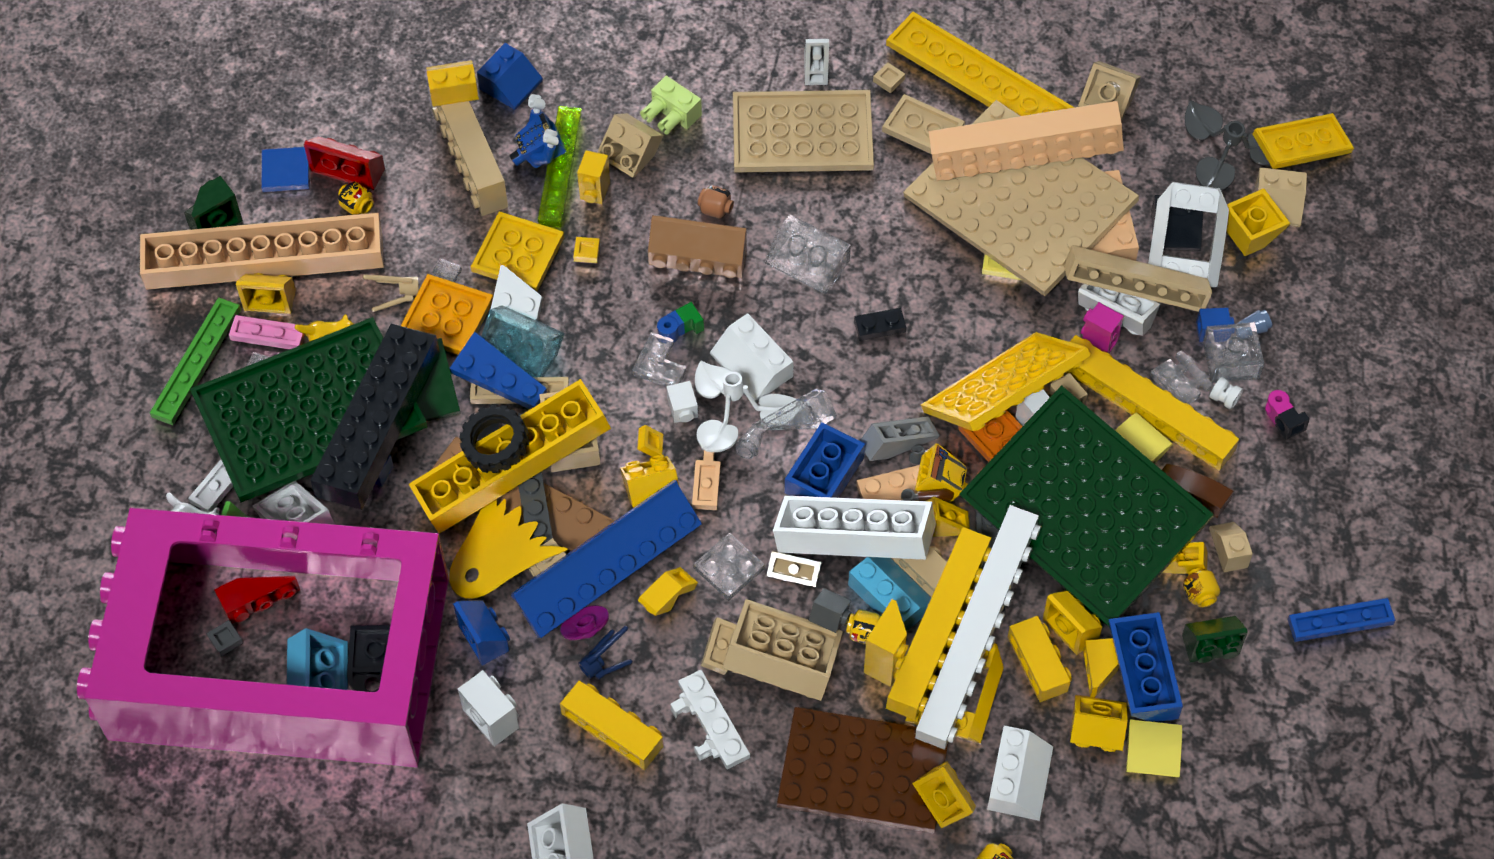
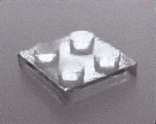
M729 532L693 564V569L729 601L765 569V564Z

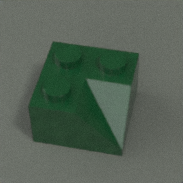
M221 176L209 180L201 186L195 204L184 212L191 230L235 226L243 221L236 196Z

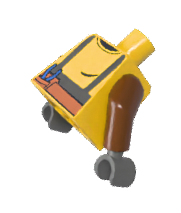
M937 443L928 448L927 451L923 446L915 445L910 453L909 461L913 464H920L915 490L918 493L915 494L913 490L905 489L901 493V501H927L937 497L948 503L952 502L960 496V492L968 485L965 482L966 466L955 458L951 451L945 450Z

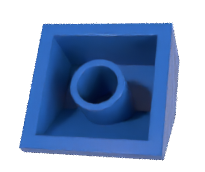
M504 43L477 71L479 89L514 110L543 81V77L526 56L507 43Z
M483 600L457 601L453 603L458 627L482 666L509 652L508 641H510V637L504 627L499 628L497 625L498 617L492 607L487 608Z

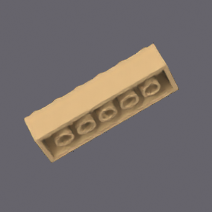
M470 102L434 106L432 111L435 120L440 121L442 136L449 141L447 143L451 156L455 155L457 159L455 160L456 168L459 173H463V183L466 191L470 190L472 194L470 198L474 209L478 208L481 215L485 216L508 208L505 181Z

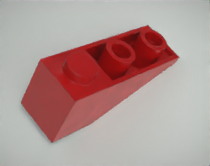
M295 576L236 578L214 589L228 620L233 624L246 620L251 614L259 610L262 611L270 608L274 603L282 599L294 596L296 592L300 591V587Z

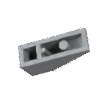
M928 416L872 423L860 441L865 443V454L869 461L892 458L911 450L915 445H923L936 440L940 435Z

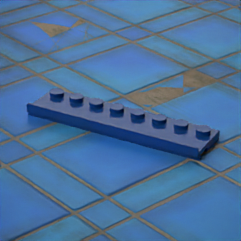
M677 480L671 481L511 593L512 598L516 600L523 611L524 617L538 638L545 636L702 524L677 484Z

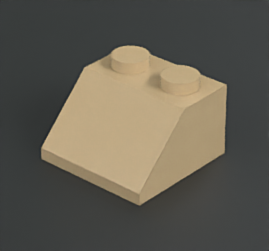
M1097 61L1093 63L1078 106L1118 101L1122 122L1134 98L1141 76Z
M1260 168L1255 183V192L1264 188L1290 222L1289 226H1301L1306 196L1307 173Z

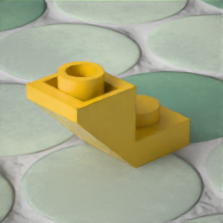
M681 567L664 572L639 597L638 601L649 613L657 616L671 611L678 596L693 591L698 582Z

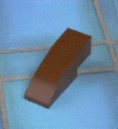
M1166 464L1162 469L1163 472L1211 511L1216 518L1220 516L1231 501L1234 491L1207 476L1171 464Z

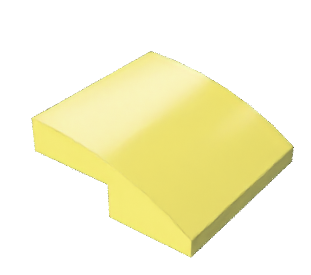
M1137 412L1115 430L1152 462L1155 461L1157 463L1173 445Z
M1129 719L1126 772L1179 778L1182 725Z

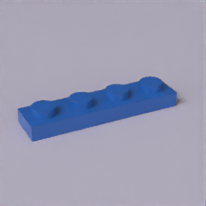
M1388 598L1291 614L1287 619L1294 642L1394 625L1396 621Z

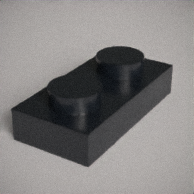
M901 308L854 316L859 341L906 333L907 327Z

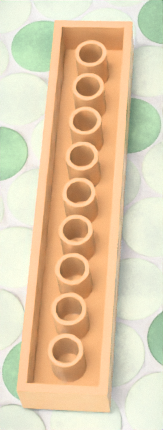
M379 213L140 234V275L146 290L235 282L244 274L261 273L270 276L285 275L289 277L384 268L383 237Z

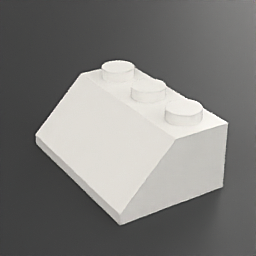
M1083 284L1078 291L1079 305L1085 307L1088 311L1090 308L1094 309L1097 303L1100 302L1124 316L1122 326L1135 335L1143 336L1151 328L1160 304L1153 300Z
M748 313L728 326L710 351L711 356L723 368L731 372H737L742 376L743 386H748V391L755 402H758L762 396L769 394L793 377L794 362Z
M1004 726L987 810L1040 821L1053 746L1031 731Z
M562 803L527 823L532 859H594L586 808Z

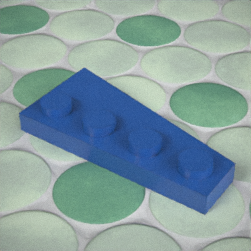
M475 331L450 367L451 374L528 409H532L540 404L539 394L547 393L546 387Z

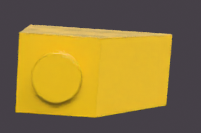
M937 497L925 501L932 502L936 526L932 537L959 536L962 527L970 529L968 511Z
M1112 638L1085 640L1083 657L1090 697L1095 698L1118 671L1119 664Z

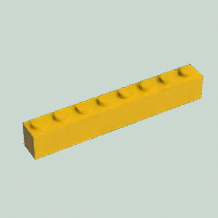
M1077 335L1071 339V343L1087 347L1091 356L1083 360V364L1066 371L1067 374L1070 373L1075 379L1131 415L1137 412L1162 435L1218 471L1222 469L1234 454L1239 438L1232 431L1223 429L1210 417L1201 415L1191 405L1179 401L1169 391L1157 387L1150 379L1135 373L1128 365L1121 364L1113 359L1109 353L1099 350L1087 339H1082Z
M962 527L888 695L886 709L916 720L919 712H924L929 700L926 694L928 690L932 691L938 678L935 673L938 668L942 669L947 657L945 650L947 646L951 647L956 635L954 629L956 625L960 626L965 611H963L964 606L970 602L974 592L972 589L973 585L978 583L983 571L981 568L983 562L987 561L992 549L990 548L991 537Z

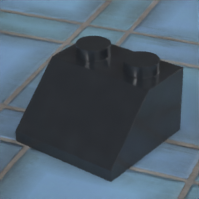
M1154 195V200L1151 209L1152 235L1154 229L1157 200L1161 195ZM1170 207L1163 250L1201 251L1203 211Z

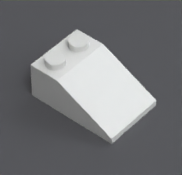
M296 481L287 484L253 505L254 510L261 519L335 525L329 510Z

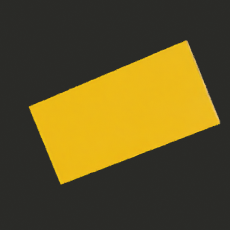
M1333 113L1256 128L1252 133L1273 169L1350 154L1354 150L1352 143Z

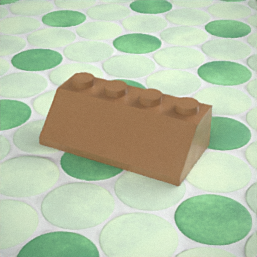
M652 215L648 246L649 265L657 268L666 267L680 271L701 272L705 275L715 274L727 278H742L747 256L746 228Z

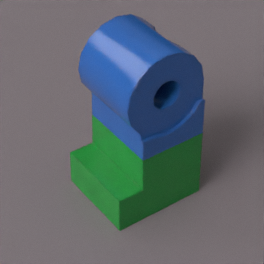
M692 302L674 310L658 321L659 340L665 344H672L678 340L679 336L691 330H694L696 334L704 331V319Z

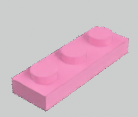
M235 315L229 337L232 341L292 349L303 344L305 334L298 332L294 328L296 324Z

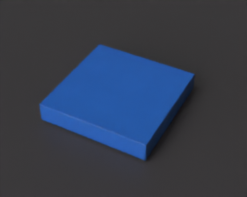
M304 147L262 150L261 188L263 192L309 189V163Z

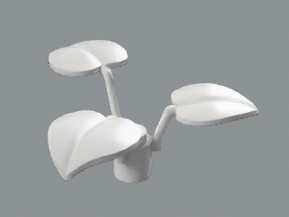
M700 361L695 373L697 392L701 396L711 399L716 398L721 393L726 397L723 423L718 420H708L703 422L697 430V441L702 450L707 452H722L731 448L736 443L738 429L733 425H727L730 401L739 400L743 393H745L754 409L761 411V420L770 425L787 423L802 407V401L781 394L764 395L759 399V405H757L748 391V386H743L742 376L739 373L731 372L726 368L710 365L703 361Z

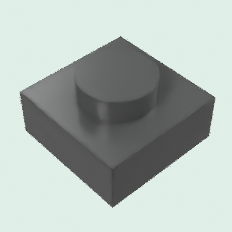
M229 620L206 633L220 656L243 644L241 637Z

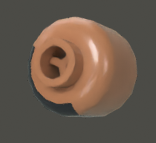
M710 185L702 189L697 204L700 206L703 214L721 219L726 213H731L734 201L731 200V193L728 190Z

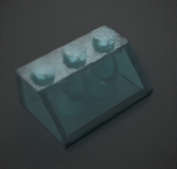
M501 305L489 310L481 337L530 376L544 377L558 355L565 333Z

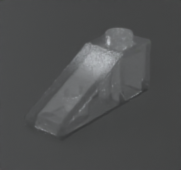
M816 388L757 421L755 425L763 430L818 428L821 422L830 425L831 420L836 418L837 414L827 392Z

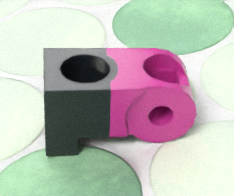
M1282 390L1272 391L1268 396L1265 411L1284 439L1287 440L1306 431L1310 420L1305 412L1297 413L1289 402V396L1286 392Z

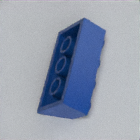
M1160 612L1109 619L1108 622L1130 715L1150 722L1179 719L1183 704Z

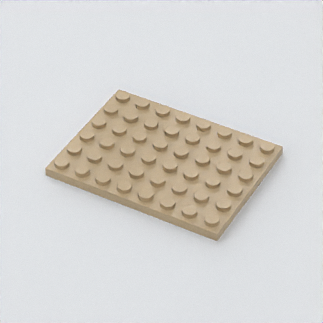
M996 100L972 124L1020 117V115ZM1084 158L938 181L936 180L934 164L932 163L903 192L904 197L1043 296H1046L1066 276L1064 264L1072 245L1091 250L1139 201V195Z

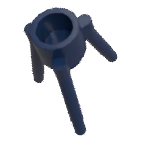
M624 626L614 636L615 631L613 629L610 630L578 662L580 669L589 679L595 676L599 680L606 674L632 664L633 661L628 659L602 669L605 663L600 657L628 630V626Z

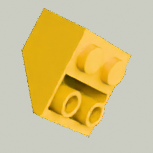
M655 455L650 457L649 461L641 463L640 461H631L626 463L624 467H620L629 502L633 508L671 481L677 480L678 482L676 468L668 456Z

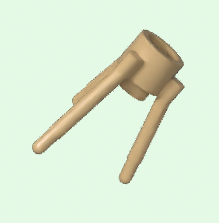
M363 275V279L376 280L378 283L399 284L400 294H405L404 297L373 307V312L403 302L414 301L413 296L417 295L419 291L418 277Z

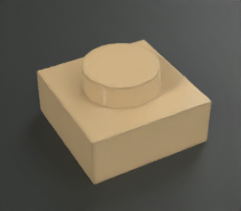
M888 62L873 76V82L889 93H892L905 80V73Z

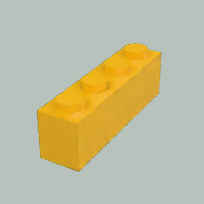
M579 680L560 703L562 715L643 770H646L664 747L662 733L657 728L651 725L649 727L646 726L635 713L631 711L627 713L620 708V705L610 697L606 699L600 695L598 689L592 684L587 683L586 685Z

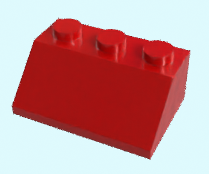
M320 136L305 140L304 142L307 160L312 172L348 183L355 181L368 189L374 190L385 170L383 156L375 151H366L355 145H346L332 138L326 139Z

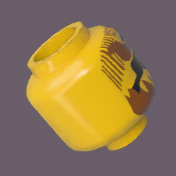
M1195 568L1184 579L1183 587L1191 604L1203 608L1217 601L1220 587L1212 571Z

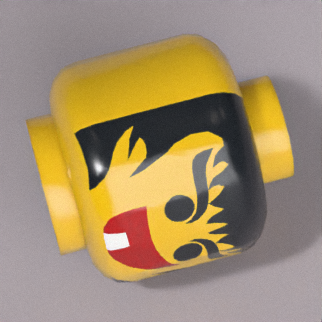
M354 181L343 185L339 190L338 203L341 208L351 215L367 214L373 207L372 192L360 183Z
M859 609L855 614L851 613L846 633L850 634L852 641L866 645L868 636L881 616L874 612Z

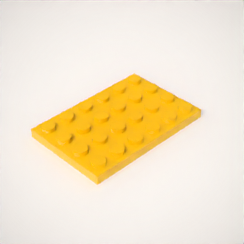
M1035 332L922 403L921 407L924 413L968 430L976 431L983 428L989 420L1002 416L1005 410L1011 406L1022 403L1030 394L1041 391L1047 383L1060 379L1069 369L1083 364V360L1091 355L1085 346Z

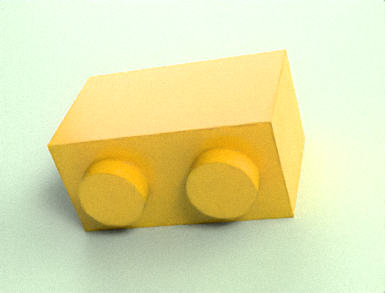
M585 150L577 172L580 200L588 203L603 204L610 185L608 155Z

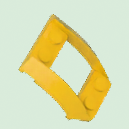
M996 643L993 644L991 651L986 650L983 656L986 659L984 668L989 670L976 712L966 711L963 719H957L955 727L958 728L956 737L981 744L1004 669ZM947 646L945 654H948L950 649L949 646ZM919 712L916 720L906 717L905 722L918 725L923 713Z

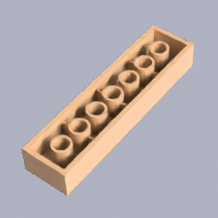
M1118 101L929 131L931 154L937 181L951 180L963 176L971 177L988 172L996 173L1007 169H1020L1032 165H1045L1046 163L1057 161L1065 162L1082 157L1090 158L1095 155L1114 154L1124 151Z

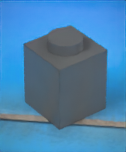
M823 588L813 602L809 621L837 633L842 625L846 626L852 613L849 611L851 600Z

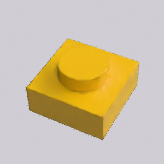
M576 237L573 255L574 262L598 263L600 238Z
M647 425L640 427L638 430L637 450L651 457L662 455L663 433Z

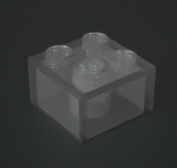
M1255 322L1207 326L1203 338V346L1211 382L1217 383L1221 377L1228 381L1260 379L1264 360Z

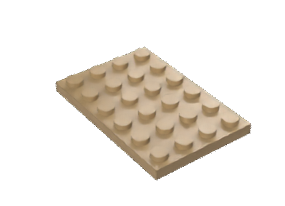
M870 90L733 92L734 173L862 171L874 169Z

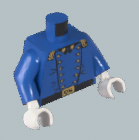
M531 94L528 99V105L534 109L530 112L527 125L515 136L519 148L510 154V158L516 166L527 160L534 168H538L544 164H550L553 159L564 154L566 149L556 125L541 111L545 108V101L541 99L540 95Z

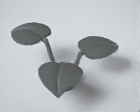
M1192 100L1189 102L1184 118L1187 132L1197 140H1206L1210 135L1216 137L1224 133L1223 141L1226 143L1220 161L1215 157H1205L1198 162L1195 174L1201 186L1220 188L1223 191L1232 184L1235 178V168L1231 164L1224 163L1230 147L1237 146L1241 140L1245 148L1250 149L1249 155L1254 162L1260 165H1270L1253 134L1250 133L1246 139L1245 127L1241 122L1231 121L1222 128L1223 118L1217 110Z

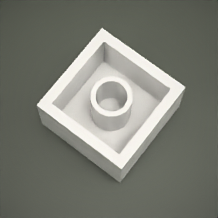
M482 670L459 687L458 693L463 711L495 747L519 729L517 720L519 715L515 710L517 704L509 694L504 695L500 691L501 686L496 678L492 675L488 677Z

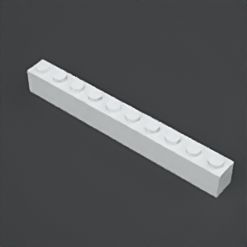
M1011 505L1009 506L916 728V739L944 750L948 742L953 743L958 728L955 727L957 719L962 720L967 709V705L964 704L966 697H972L977 682L973 680L976 673L981 674L984 669L986 659L983 656L985 651H991L996 637L992 636L995 627L1000 629L1005 614L1002 613L1004 605L1009 607L1014 592L1011 591L1013 583L1018 584L1021 579L1023 570L1020 569L1023 561H1028L1032 548L1029 547L1032 539L1036 540L1041 529V526L1037 525L1039 515Z

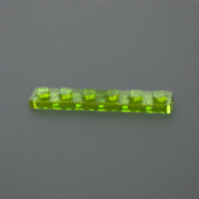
M558 106L555 125L566 152L553 159L547 165L538 214V224L562 227L582 114L581 108Z

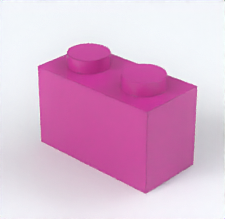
M1098 302L1095 308H1090L1084 316L1083 321L1085 325L1081 330L1082 339H1087L1099 350L1110 354L1119 340L1124 316Z

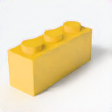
M1035 616L1009 626L1008 639L1039 702H1043L1067 693L1072 677L1069 669L1063 667L1060 661L1061 655L1058 647L1052 645L1049 639L1050 633L1047 625L1041 623L1039 617Z

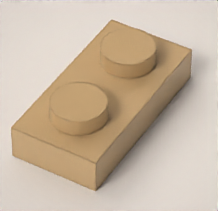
M718 617L714 620L701 662L702 667L723 675L727 673L728 670L723 668V664L737 626L736 624Z

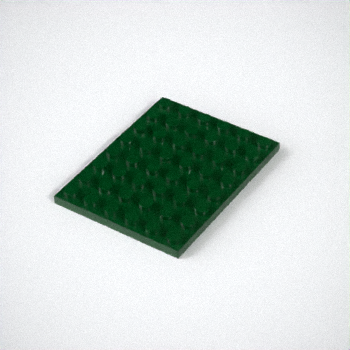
M373 317L190 388L240 503L314 474L383 340V336ZM415 402L397 440L428 427L417 402Z
M1062 385L959 494L963 500L997 530H1000L1010 505L1039 515L1037 525L1041 526L1037 539H1032L1029 547L1032 548L1029 558L1065 590L1069 591L1073 597L1078 599L1109 628V619L1120 618L1214 517L1211 511Z

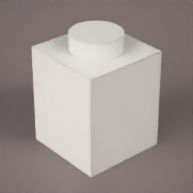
M687 381L666 386L667 400L674 423L689 422L694 418H698V405L691 382Z

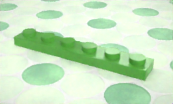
M218 297L151 409V418L174 425L191 396L190 388L197 386L232 327L235 315H239L241 311L239 304Z

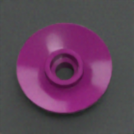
M602 606L585 607L562 623L560 628L561 634L568 640L591 638L607 624L609 613Z

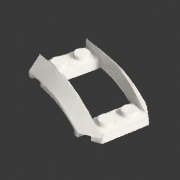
M1172 182L1168 186L1166 191L1157 200L1148 264L1207 278L1210 287H1218L1229 208L1220 188ZM1170 207L1216 213L1209 261L1163 255Z

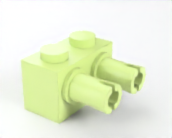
M665 76L651 89L652 102L640 111L641 117L644 120L647 119L649 123L660 112L665 114L666 117L657 125L660 131H664L668 135L677 124L685 129L693 125L702 116L701 98L668 76Z

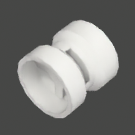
M1221 377L1213 387L1209 397L1214 401L1223 402L1226 408L1232 410L1240 399L1243 388L1237 385L1232 386L1227 379Z

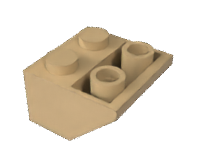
M627 113L614 114L597 153L608 155L609 164L634 178L655 156L664 135Z

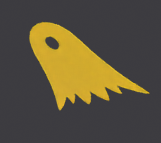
M496 499L481 508L468 536L457 552L450 568V585L454 592L461 597L479 598L492 592L529 567L568 550V548L540 546L546 540V537H536L530 540L538 522L533 521L518 526L522 513L521 506L504 515L506 499L498 506ZM476 568L479 572L478 578L473 582H468L465 578L467 571Z

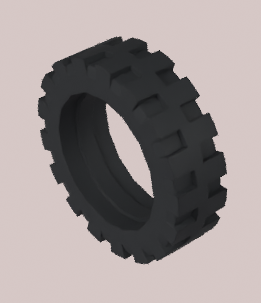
M489 405L490 408L485 409L483 407L478 410V413L471 414L468 417L470 420L463 424V432H460L459 436L462 442L460 447L474 468H480L482 472L486 473L488 471L499 473V470L504 469L506 471L511 468V465L519 463L520 457L526 454V445H529V438L527 436L529 432L522 418L515 410H509L504 405H501V407ZM503 423L513 428L514 435L510 444L499 453L487 455L481 454L476 450L475 443L478 435L488 426Z

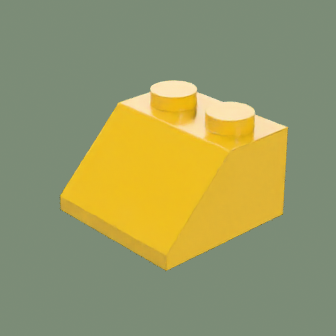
M472 60L426 67L433 107L479 100Z
M1264 188L1227 204L1229 214L1226 232L1244 256L1265 248L1290 225L1288 219Z
M255 273L244 274L236 281L237 291L244 311L291 314L296 292L292 277Z
M1069 591L1053 593L1047 596L1042 619L1076 655L1083 651L1085 640L1100 638L1102 630L1100 620L1094 614H1090L1084 608V605L1073 597Z
M1075 695L1070 743H1075L1076 746L1082 748L1090 746L1101 747L1102 750L1107 752L1123 751L1128 723L1127 703Z
M948 761L934 767L912 783L941 828L969 816L976 808L970 793L964 788Z

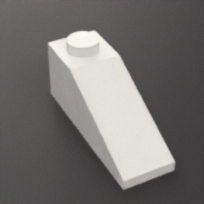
M806 39L804 49L805 85H828L829 39Z

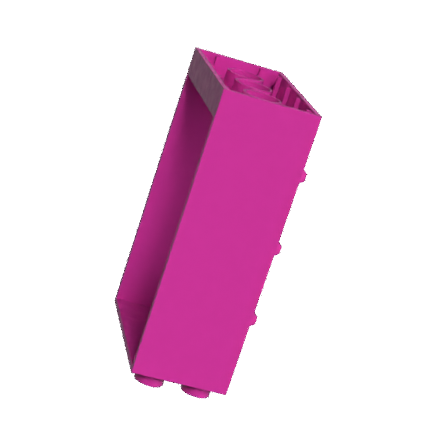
M140 508L129 509L126 526H116L112 534L111 552L113 557H118L115 572H105L101 580L100 599L102 603L107 604L103 620L94 619L89 630V648L91 651H96L92 668L83 667L79 672L77 680V696L79 699L86 700L89 705L90 720L98 722L107 740L418 768L449 584L438 533ZM168 562L398 581L379 690L377 692L147 672L145 670V663Z

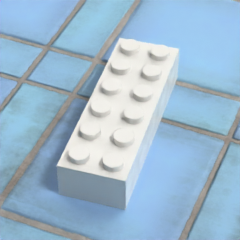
M785 496L773 533L778 553L926 560L936 521L932 502Z

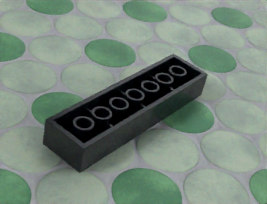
M390 324L310 480L315 497L359 510L363 509L440 354L436 335Z

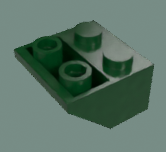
M1236 616L1185 624L1182 637L1189 662L1198 661V663H1206L1214 658L1223 657L1224 659H1231L1236 657L1241 652L1248 631Z

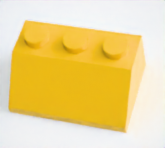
M891 599L866 640L864 673L889 687L894 683L908 649L905 626L897 601Z

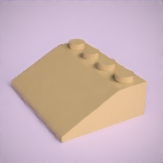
M745 599L723 668L821 701L830 678L843 631L838 630L837 633H834L810 622L808 619Z

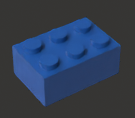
M821 422L786 476L785 494L789 496L839 498L864 459L865 443Z

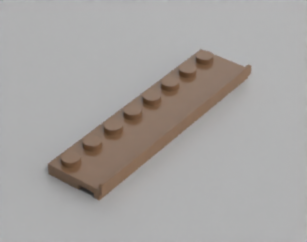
M458 437L453 439L432 469L462 451L460 447L462 442ZM543 483L552 536L560 547L568 548L565 551L566 553H570L615 521ZM518 486L497 498V506L506 499L504 515L516 507L521 506L522 508ZM523 511L518 526L524 524Z

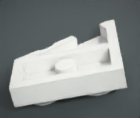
M501 265L491 310L538 321L544 297L506 266Z

